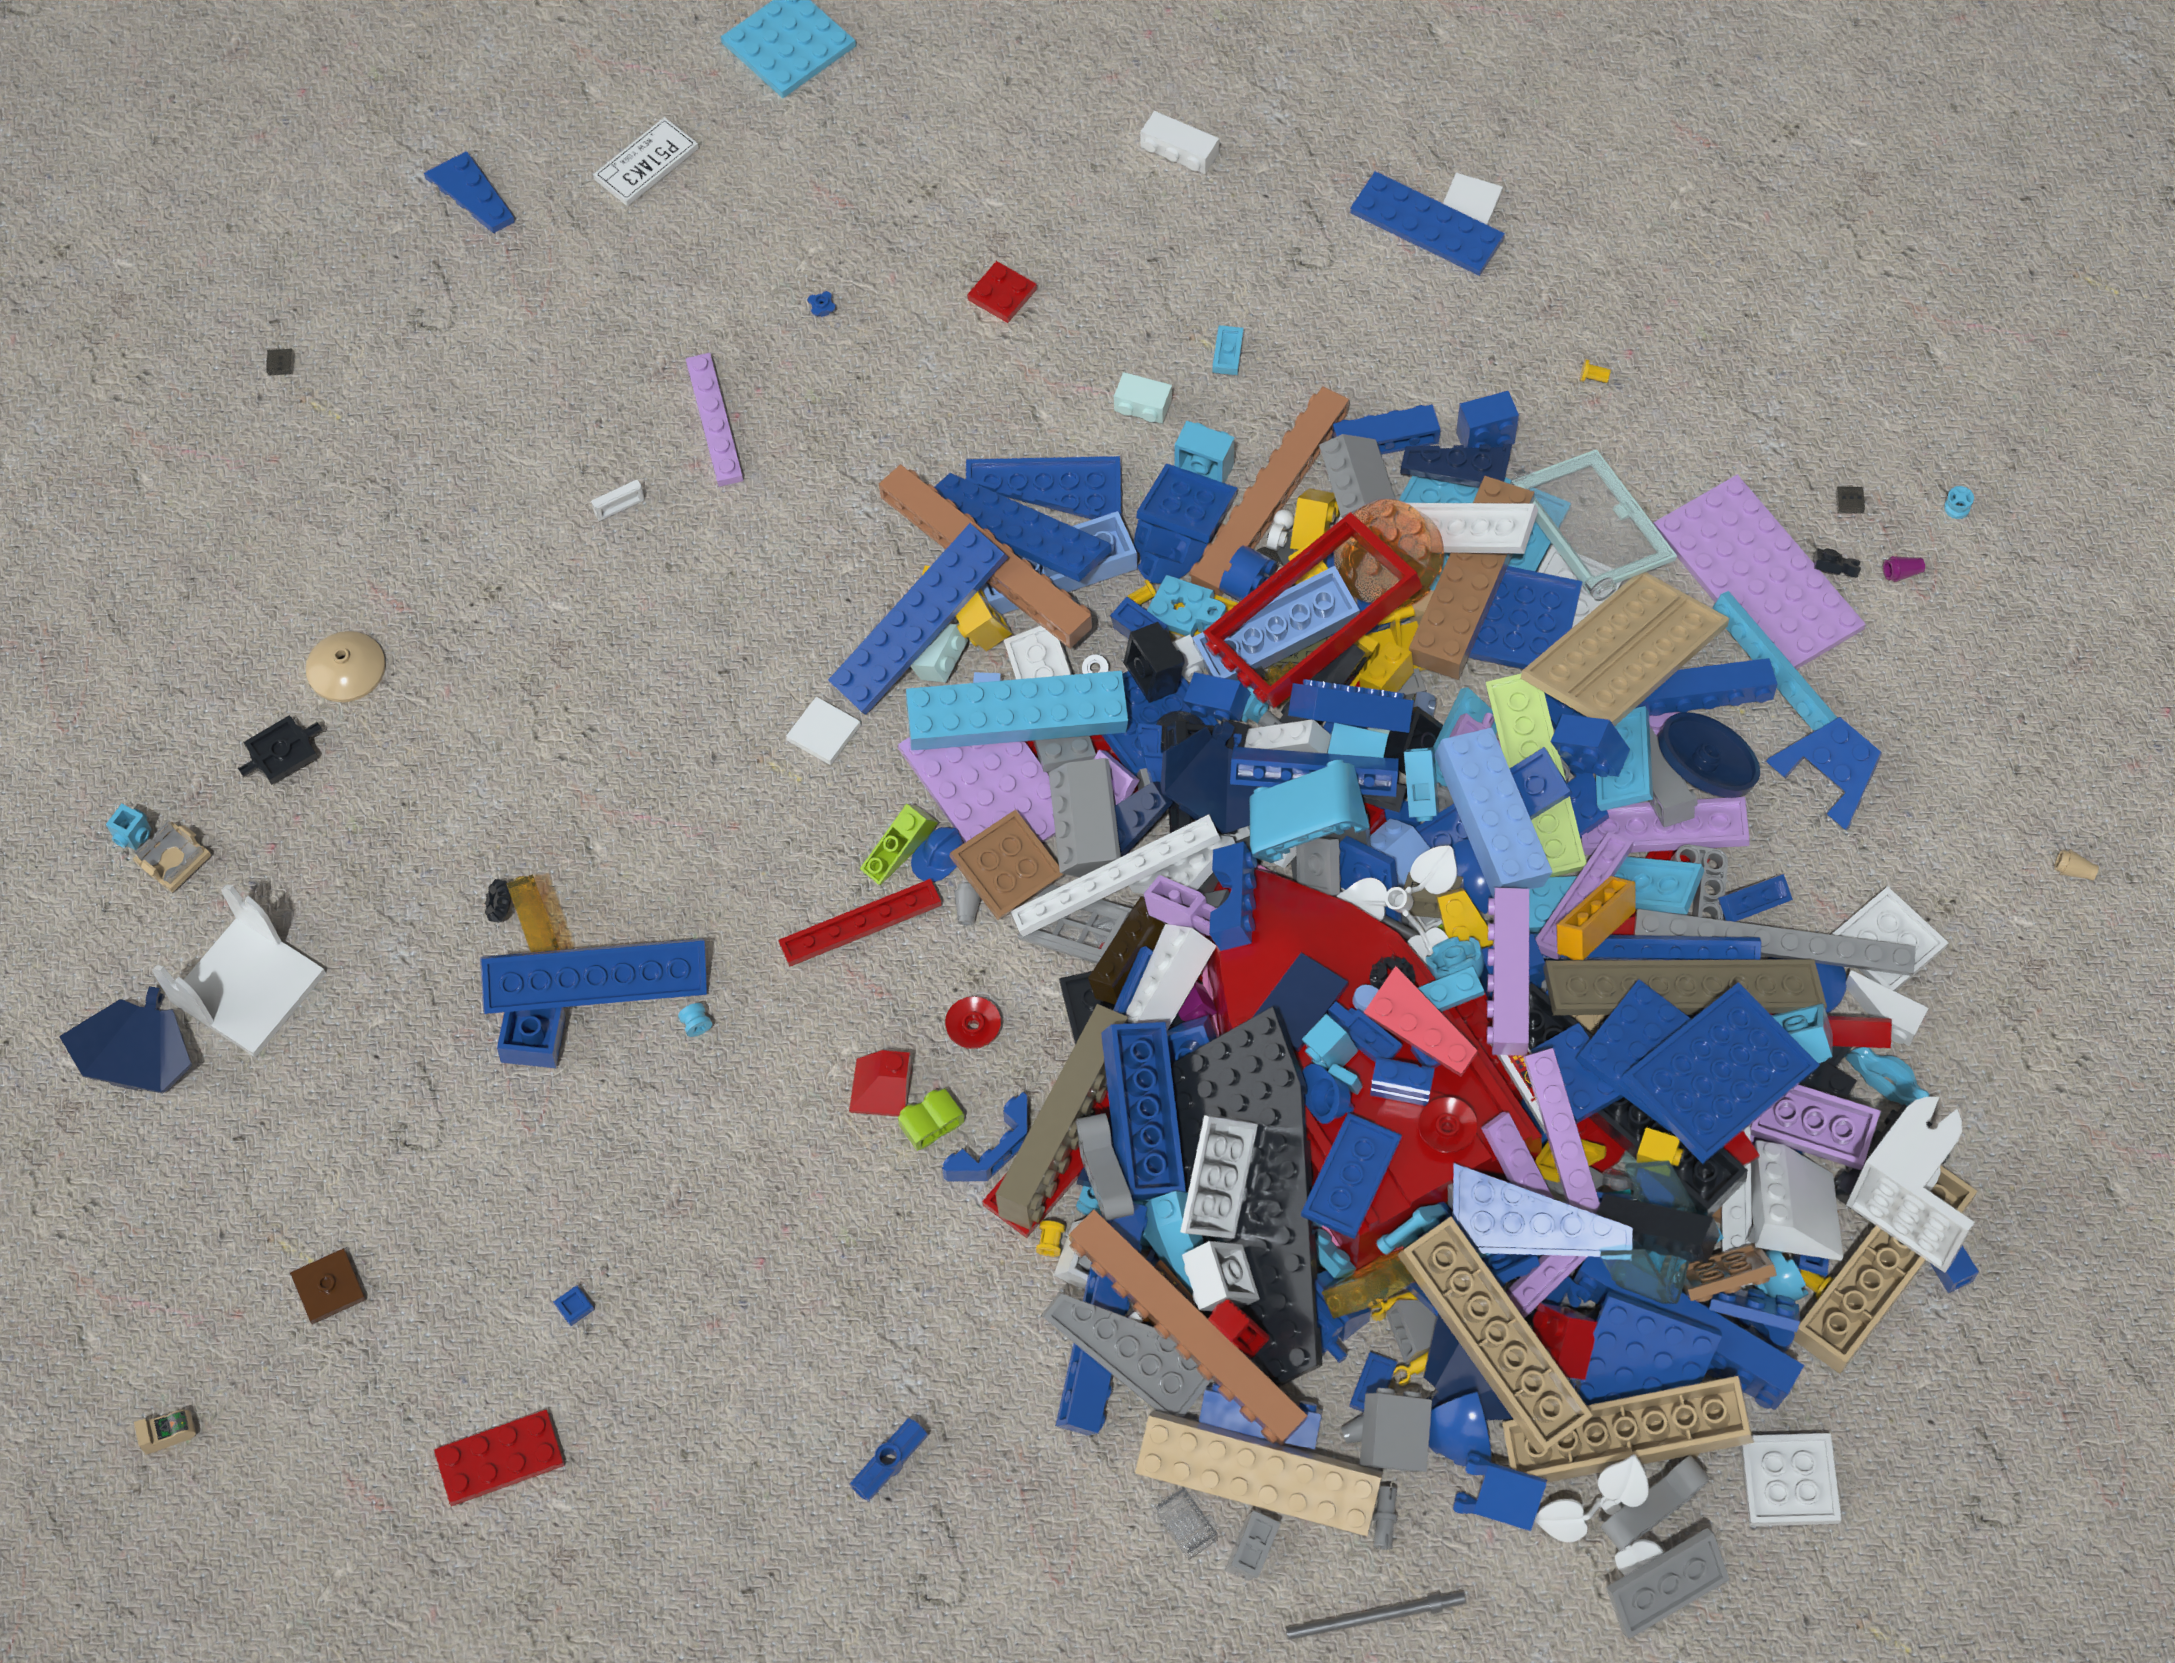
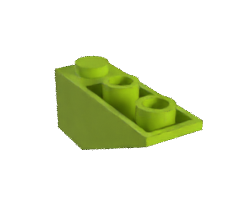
M906 803L860 867V870L878 885H881L928 838L938 822L919 806Z

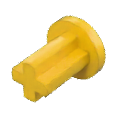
M1585 359L1580 373V381L1584 382L1588 378L1608 383L1611 369L1591 365L1590 360Z
M1148 579L1143 581L1145 586L1126 597H1129L1138 605L1154 598L1156 592Z
M1802 1269L1800 1272L1805 1281V1286L1817 1293L1816 1299L1818 1300L1834 1280L1832 1277L1825 1279L1819 1274Z

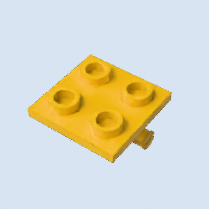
M1412 605L1395 609L1378 623L1380 626L1390 622L1389 629L1367 635L1379 642L1378 655L1389 642L1409 650L1419 625L1417 621L1400 625V619L1415 616ZM1413 665V669L1419 668V671L1426 670L1424 668Z

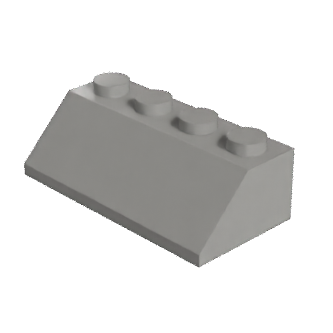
M1342 434L1319 445L1342 518L1351 512L1364 525L1370 528L1400 514L1376 439Z
M1102 758L1068 762L1050 771L1049 782L1060 873L1082 877L1121 858L1109 759Z

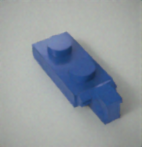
M1335 1002L1328 1009L1327 1015L1345 1030L1354 1045L1375 1063L1377 1057L1392 1060L1402 1049V1044L1359 1009L1354 1010L1351 1008L1347 1011L1338 1002Z

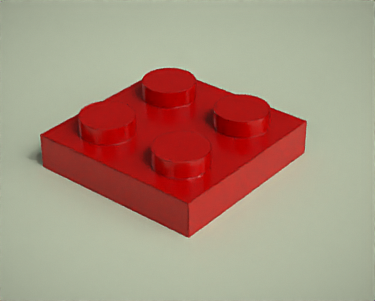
M996 261L967 294V299L1009 323L1035 293L1037 283Z

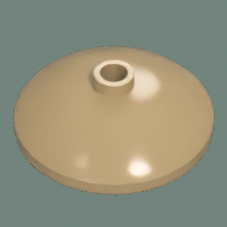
M354 631L338 632L324 638L312 649L306 662V676L311 688L319 696L334 702L355 701L368 695L378 686L385 672V657L379 644L370 636Z

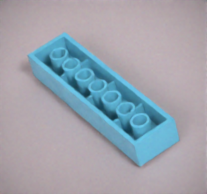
M1122 671L906 689L911 750L1126 733L1128 724Z

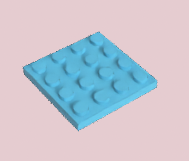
M772 0L720 37L721 43L781 98L789 95L856 47L855 39L811 0Z

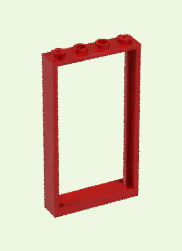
M1350 512L1204 630L1203 634L1207 640L1205 646L1213 656L1218 654L1222 658L1221 662L1229 672L1234 670L1238 674L1237 678L1246 688L1251 686L1254 689L1253 694L1262 704L1267 702L1274 709L1291 695L1293 683L1303 684L1304 679L1310 680L1422 588V584L1417 572ZM1350 537H1353L1400 581L1273 685L1269 686L1224 640Z

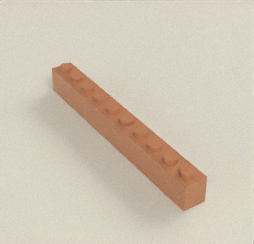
M1322 386L1317 394L1314 393L1311 396L1306 411L1299 413L1292 431L1288 430L1285 433L1280 448L1273 450L1269 458V464L1266 468L1262 467L1259 470L1255 484L1246 489L1243 501L1239 506H1234L1227 524L1220 526L1216 540L1213 544L1209 543L1206 546L1202 560L1199 563L1196 562L1191 568L1189 576H1191L1192 584L1211 589L1214 594L1222 597L1224 592L1220 591L1219 585L1224 571L1229 572L1232 565L1229 561L1243 545L1252 549L1256 548L1274 522L1275 514L1283 509L1321 454L1319 445L1332 438L1333 424L1344 420L1349 410L1348 398Z
M900 464L879 483L881 498L944 549L948 548L969 523L978 529L1008 556L1006 561L987 580V583L1068 648L1071 649L1092 629L1091 612L1087 607L1074 602L1068 592L1055 587L1045 574L1040 575L1026 559L1021 560L1007 544L998 542L988 529L979 527L969 514L964 515L950 499L945 500L931 484L926 485L921 481L912 469L907 470Z
M1095 1210L1069 1234V1240L1072 1242L1069 1245L1070 1248L1081 1258L1085 1255L1092 1262L1090 1267L1101 1278L1106 1275L1114 1283L1111 1286L1113 1290L1123 1299L1127 1296L1134 1303L1133 1309L1143 1319L1149 1317L1156 1324L1153 1328L1162 1338L1166 1340L1169 1337L1177 1344L1175 1350L1185 1360L1191 1358L1198 1365L1196 1370L1204 1379L1209 1381L1212 1378L1220 1386L1217 1389L1218 1392L1227 1401L1231 1402L1234 1400L1241 1407L1239 1412L1250 1423L1255 1420L1263 1428L1261 1433L1272 1444L1277 1442L1282 1446L1306 1421L1307 1415Z

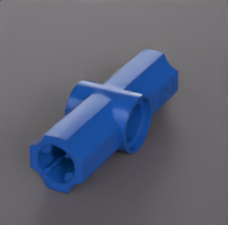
M908 1418L886 1443L877 1447L874 1457L849 1483L850 1487L863 1500L870 1502L892 1476L900 1473L904 1462L928 1437L927 1432L916 1421ZM886 1455L896 1457L895 1462L890 1465L883 1464L881 1460Z

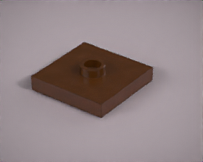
M344 1248L290 1272L312 1325L366 1300Z

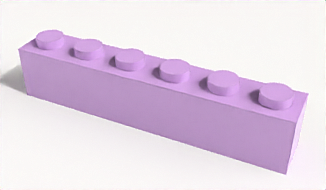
M1495 888L1494 898L1488 899V915H1493V924L1488 923V940L1493 941V949H1488L1487 964L1488 966H1493V975H1488L1487 992H1493V1001H1487V1018H1492V1027L1487 1026V1044H1492V1055L1526 1056L1529 1044V889Z

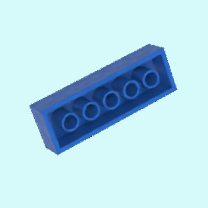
M1166 1022L1111 1024L1101 1032L1114 1150L1132 1201L1151 1200L1174 1191L1186 1192Z

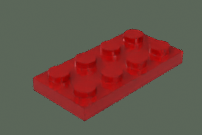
M547 1409L433 1449L451 1507L565 1466Z

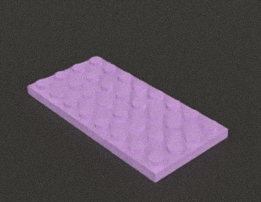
M1738 474L1653 523L1676 553L1677 558L1716 603L1722 593L1729 591L1796 670L1864 630L1866 625L1822 572L1814 569V563Z

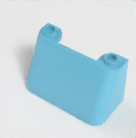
M1343 760L1331 761L1327 763L1325 768L1273 787L1257 788L1249 798L1250 848L1252 856L1270 863L1284 859L1283 854L1290 853V848L1332 833L1341 835L1344 833V830H1348L1351 827H1354L1357 833L1370 828L1355 767L1349 763H1343Z

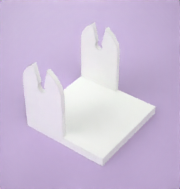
M227 884L221 891L236 919L185 979L182 980L178 976L174 981L165 967L161 965H156L152 971L171 1003L256 1058L326 972L324 968L283 943L265 911L249 896L243 901L237 890L232 885Z
M1924 1097L1915 1100L1905 1109L1868 1158L1846 1205L1946 1273L1975 1222L1930 1192L1940 1176V1165L1959 1140L1962 1133V1121L1958 1109H1956L1938 1123L1936 1129H1929L1926 1123L1931 1120L1939 1097Z

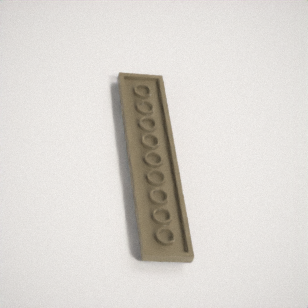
M1814 959L1546 961L1543 966L1553 1015H1611L1638 979L1684 1014L1701 1013L1738 982L1768 1013H1786L1823 1003L1825 1010L1827 1008Z

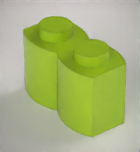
M945 1088L929 1092L924 1097L922 1103L915 1106L913 1104L906 1106L898 1117L899 1127L916 1151L926 1148L941 1136L950 1133L964 1123L963 1112Z

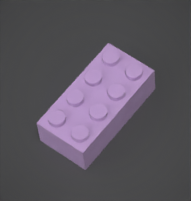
M1797 1085L1752 1123L1750 1135L1862 1170L1881 1111Z

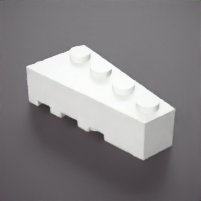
M1165 924L1134 997L1127 1008L1125 1016L1128 1017V1024L1166 1022L1167 1031L1216 945L1193 928Z

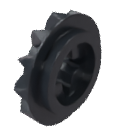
M495 879L489 885L488 893L485 894V914L488 921L500 923L509 911L511 891L506 880Z
M1393 954L1387 958L1381 957L1375 965H1372L1369 975L1370 984L1379 990L1388 977L1387 969L1392 971L1395 966L1415 984L1416 977L1413 965L1407 962L1405 957L1399 958Z

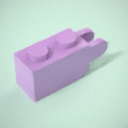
M1161 875L1144 892L1150 916L1170 925L1190 927L1202 934L1210 935V921H1207V919L1210 920V912L1217 908L1207 904L1206 898L1200 892Z

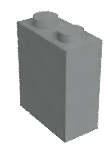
M1377 1388V1393L1365 1394L1360 1466L1409 1472H1426L1432 1400L1421 1399V1393L1404 1391L1403 1396L1394 1395V1389Z

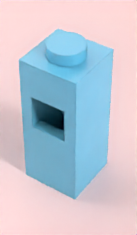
M1434 747L1407 749L1404 752L1409 818L1416 817L1418 822L1431 821L1433 816H1437L1439 813Z

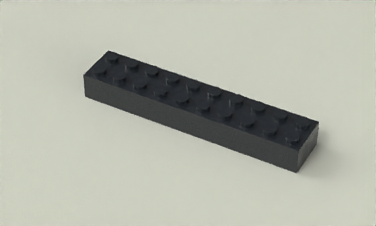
M1533 983L1529 985L1528 1044L1529 1050H1532L1578 1023L1570 1015H1553L1550 998ZM1581 1026L1591 1040L1593 1035ZM1625 1097L1588 1117L1636 1160L1646 1128L1675 1136L1670 1130L1668 1131ZM1681 1141L1679 1148L1683 1149L1682 1158L1679 1166L1673 1165L1670 1174L1644 1166L1695 1212L1709 1217L1746 1182L1748 1169L1724 1148L1720 1149L1702 1164Z

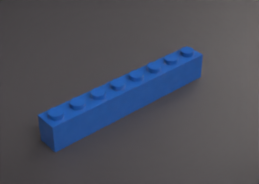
M1133 1203L1134 1215L1108 1220L1107 1222L1141 1254L1142 1246L1140 1240L1142 1232L1147 1226V1207ZM1090 1267L1083 1297L1084 1302L1122 1316L1127 1314L1130 1305L1127 1296L1123 1299L1113 1290L1111 1286L1114 1283L1106 1275L1101 1278ZM1074 1343L1055 1426L1086 1436L1099 1434V1430L1102 1429L1105 1422V1414L1103 1412L1105 1402L1111 1394V1385L1109 1384L1112 1374Z

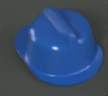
M940 827L931 832L928 838L912 855L911 867L917 878L923 881L931 879L932 882L940 881L957 867L949 855L953 850L964 844L959 831L956 828Z
M1310 1064L1304 1068L1302 1075L1307 1086L1304 1103L1321 1124H1328L1333 1119L1340 1118L1354 1110V1106L1350 1102L1351 1094L1347 1084L1334 1078L1319 1064Z

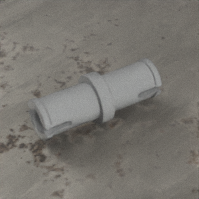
M1380 1486L1377 1513L1373 1514V1520L1376 1522L1373 1547L1379 1549V1546L1380 1550L1393 1549L1394 1523H1397V1515H1395L1397 1489L1394 1487L1390 1490L1389 1486Z

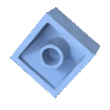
M1391 818L1370 835L1371 848L1395 859L1398 886L1404 888L1413 862L1421 854L1430 850V847L1413 826Z

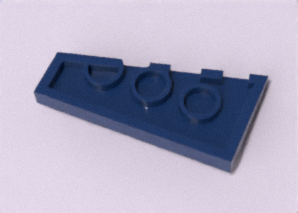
M1483 444L1476 448H1464V445H1453V448L1406 446L1400 473L1480 488L1484 476L1505 482L1512 444H1503V447H1490V444Z
M1151 782L1114 806L1120 857L1125 856L1173 804L1170 798L1162 794L1160 782Z

